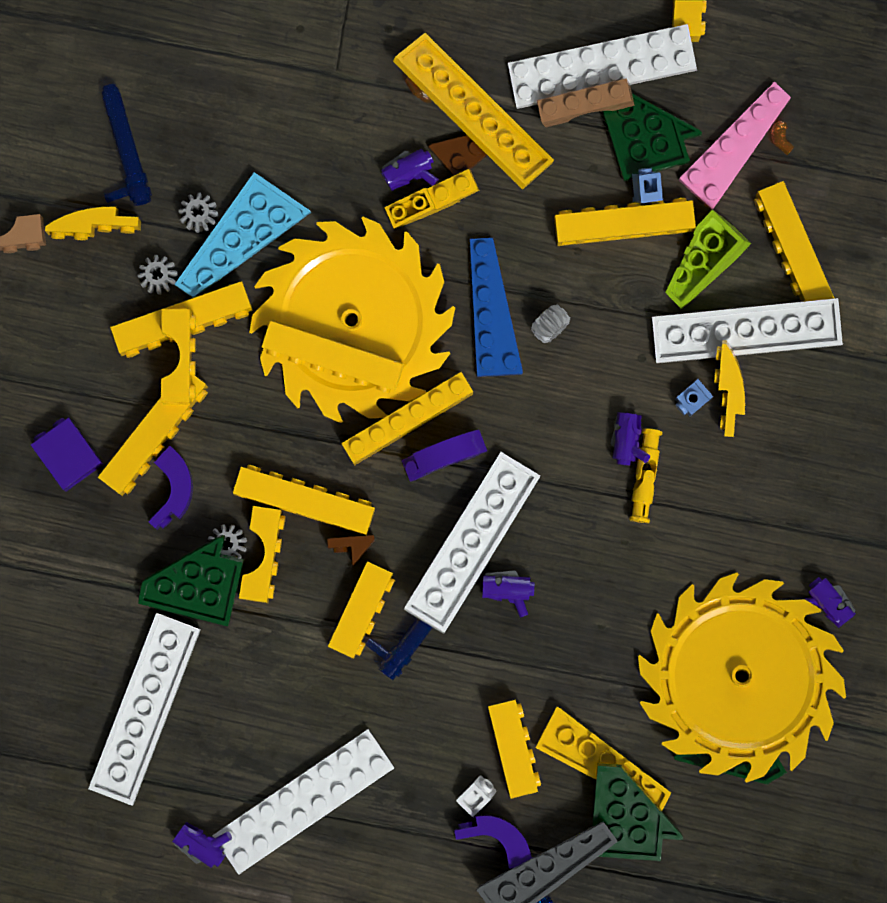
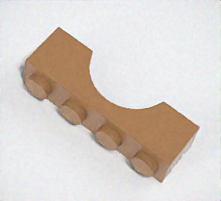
M627 78L537 100L541 122L545 127L566 123L577 116L591 112L615 111L635 106L631 86Z
M40 214L17 217L12 229L5 235L0 236V251L15 253L19 248L34 251L39 250L40 246H45L43 217Z

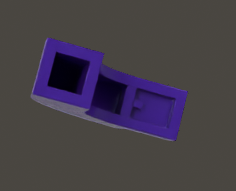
M475 430L420 450L412 456L403 459L402 463L411 482L449 465L474 458L487 452V448L480 430Z
M171 446L154 462L167 475L171 484V493L168 501L149 521L157 530L160 527L164 529L172 521L170 517L172 514L181 519L186 513L193 495V480L190 469L184 459Z
M476 815L477 825L472 826V822L458 824L459 828L454 829L456 840L479 835H488L496 838L506 850L509 869L531 859L530 849L523 835L514 825L500 817Z

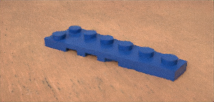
M493 238L470 239L477 377L522 375L521 361Z

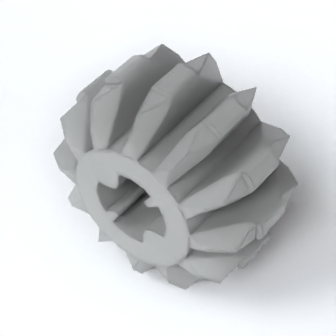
M197 193V199L195 200L191 194L188 195L190 202L188 203L184 200L181 202L186 209H179V214L185 215L180 219L181 223H187L186 228L188 230L192 229L195 225L196 233L200 232V226H203L204 230L208 231L207 223L211 225L216 223L211 218L218 216V212L213 210L217 206L216 203H209L211 198L208 195L203 200L201 193ZM201 209L203 215L195 217L194 210L199 211Z
M154 255V262L146 258L145 261L148 266L140 265L139 267L145 272L138 274L139 279H145L142 281L141 286L143 288L149 286V293H152L156 288L158 295L162 294L161 288L163 287L169 292L170 288L167 284L175 285L176 283L170 277L178 275L177 271L172 270L175 266L174 263L170 262L167 264L168 258L165 256L160 262L158 255ZM158 270H160L163 276L162 278L157 277L158 280H155L153 273L155 271L158 273Z
M558 304L550 306L535 320L531 331L543 343L551 342L566 328L570 322V317Z
M224 524L221 525L222 533L214 529L213 532L217 537L225 535L224 540L227 541L226 538H230V542L233 543L232 548L228 547L229 550H224L225 547L223 546L221 554L235 555L236 558L241 559L242 556L238 553V550L243 552L247 550V548L240 546L241 543H246L247 539H238L243 534V531L238 530L234 534L235 526L231 525L229 532H227L226 525ZM208 537L209 541L215 539L214 537Z

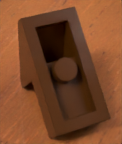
M370 535L327 539L328 549H333V553L347 552V548H351L354 566L375 542V537Z

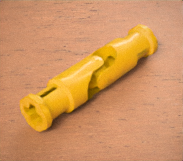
M643 428L641 431L643 433V441L640 449L650 455L648 463L651 470H642L645 463L640 459L637 460L636 483L632 494L634 504L632 516L629 517V520L639 523H650L648 514L650 504L653 502V483L656 478L660 453L658 444L662 431Z

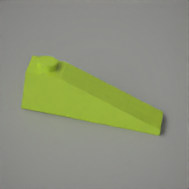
M711 210L697 225L690 245L684 252L685 255L682 262L676 269L665 292L681 309L727 269L751 244L733 225L714 210Z

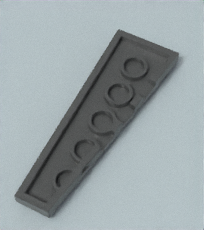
M602 821L478 886L476 890L486 903H537L618 841Z

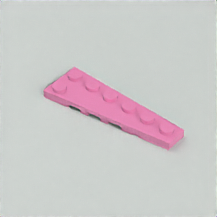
M774 82L679 178V181L710 211L713 210L791 97Z

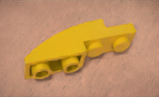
M467 169L428 189L424 188L386 206L385 210L393 228H398L460 202L461 199L480 190L471 170Z
M98 207L65 215L45 226V232L51 235L53 239H65V236H74L75 240H88V237H94L95 228H98L97 231L111 232V229H121V233L132 234L134 230H141V221L139 217L118 216L119 211L116 207Z
M722 340V347L717 346L716 360H721L720 369H715L714 383H719V390L728 391V393H723L722 407H726V416L721 415L720 429H725L724 436L734 437L735 414L745 415V390L738 360L727 340Z

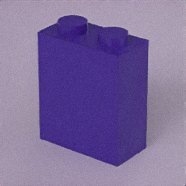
M61 418L52 425L53 429L48 433L44 431L38 434L33 439L35 442L31 446L60 487L67 492L104 464L70 418L66 420Z

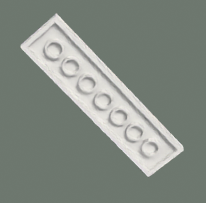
M688 24L508 63L517 109L538 105L537 100L626 78L630 85L697 71Z
M838 298L652 317L656 363L716 358L717 346L722 347V340H727L735 356L843 345Z
M500 452L404 610L444 634L536 485L540 475Z
M156 613L90 783V790L126 804L134 805L201 629Z
M368 729L212 836L217 838L227 831L230 832L232 840L222 845L224 848L223 852L239 875L394 769V766Z

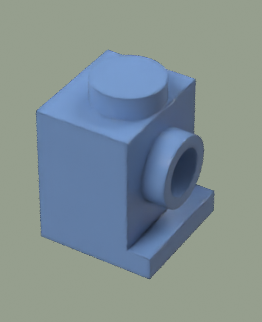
M652 168L638 169V174H632L633 202L647 203L663 200L661 174L659 172H652Z
M697 379L676 397V407L683 415L687 413L690 417L713 396ZM690 395H695L697 397V401L695 403L689 401Z

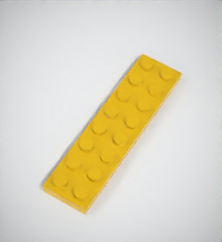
M426 33L395 56L393 62L522 190L553 163L554 159Z

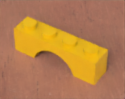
M162 309V333L164 336L173 339L180 350V360L177 368L170 375L161 379V402L163 405L192 404V399L196 398V386L192 385V375H196V362L192 361V352H196V339L192 338V329H196V315H192L190 309Z
M253 506L250 530L258 534L262 539L265 555L261 565L255 571L242 575L239 599L268 603L269 598L273 599L275 585H271L272 575L277 576L278 562H275L276 552L280 553L282 539H278L279 529L284 530L286 517L282 516L281 510Z

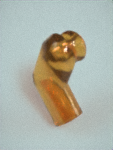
M407 77L405 82L412 94L425 103H431V99Z
M778 121L773 124L771 129L772 143L788 155L795 146L786 140L787 124L784 121Z

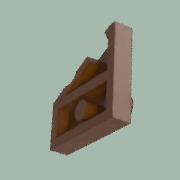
M468 135L434 143L429 146L430 151L453 176L467 169L471 170L487 156Z

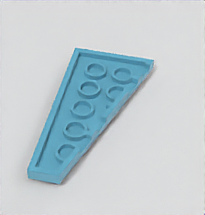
M254 172L179 277L175 286L192 298L199 296L309 215L311 211Z

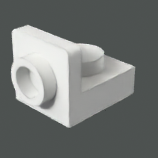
M480 775L456 801L473 817L492 799L497 791L488 779H484Z

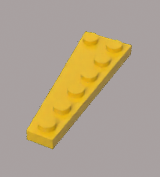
M559 707L555 708L535 748L596 779L597 763L622 765L655 804L663 810L671 795L670 791Z

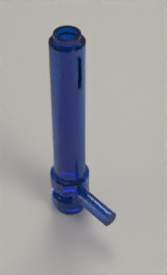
M109 84L102 88L101 94L126 178L124 181L126 187L105 194V199L109 203L129 196L134 206L144 205L151 202V188L147 186L148 178L146 173H143L120 90L115 84Z
M417 618L399 643L393 646L390 651L372 638L365 645L383 658L380 663L381 667L378 670L394 681L396 677H400L402 674L401 670L405 665L408 666L411 662L412 655L433 627Z

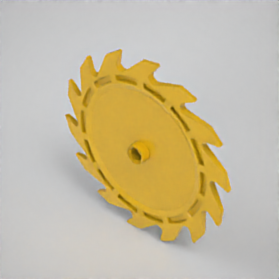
M365 217L361 218L367 231L364 237L357 236L336 221L317 222V225L327 233V240L320 242L293 239L281 245L278 249L292 253L294 261L264 272L254 286L255 289L270 286L273 288L274 293L252 315L249 333H254L264 325L268 326L270 321H276L404 363L397 389L386 393L377 390V385L368 382L367 386L354 382V377L346 375V378L343 379L332 375L333 370L324 368L323 372L310 368L311 363L302 361V364H297L289 361V356L280 354V357L267 354V349L263 348L260 360L264 375L268 376L275 363H281L283 366L285 394L297 408H300L302 391L308 390L323 415L339 423L343 422L338 411L340 403L347 404L367 418H385L388 415L377 406L378 399L412 401L425 394L426 390L410 385L411 378L439 369L450 355V352L437 354L431 352V346L452 326L455 312L454 306L440 315L435 312V307L444 285L440 264L437 263L429 277H424L421 271L419 245L407 231L404 232V246L402 249L397 250L382 226ZM356 314L358 316V323L355 326H348L346 323L348 315Z
M734 573L720 578L701 603L694 600V585L692 584L679 597L675 624L672 628L665 627L660 614H656L651 635L657 652L658 662L651 664L641 655L638 656L640 675L660 697V702L652 704L640 701V705L649 719L670 727L679 733L677 739L662 742L661 745L677 755H710L711 762L699 770V773L720 775L743 762H748L751 765V769L745 779L747 783L764 777L782 752L789 754L790 771H793L806 757L809 732L812 726H817L824 740L828 741L834 722L825 693L831 689L845 699L846 692L843 677L826 660L823 653L825 650L840 653L844 650L833 634L809 625L804 621L806 615L821 612L820 608L807 600L777 601L772 598V593L784 584L782 581L763 580L740 593H736L732 587L739 574ZM743 671L747 674L748 680L744 683L738 682L735 674Z

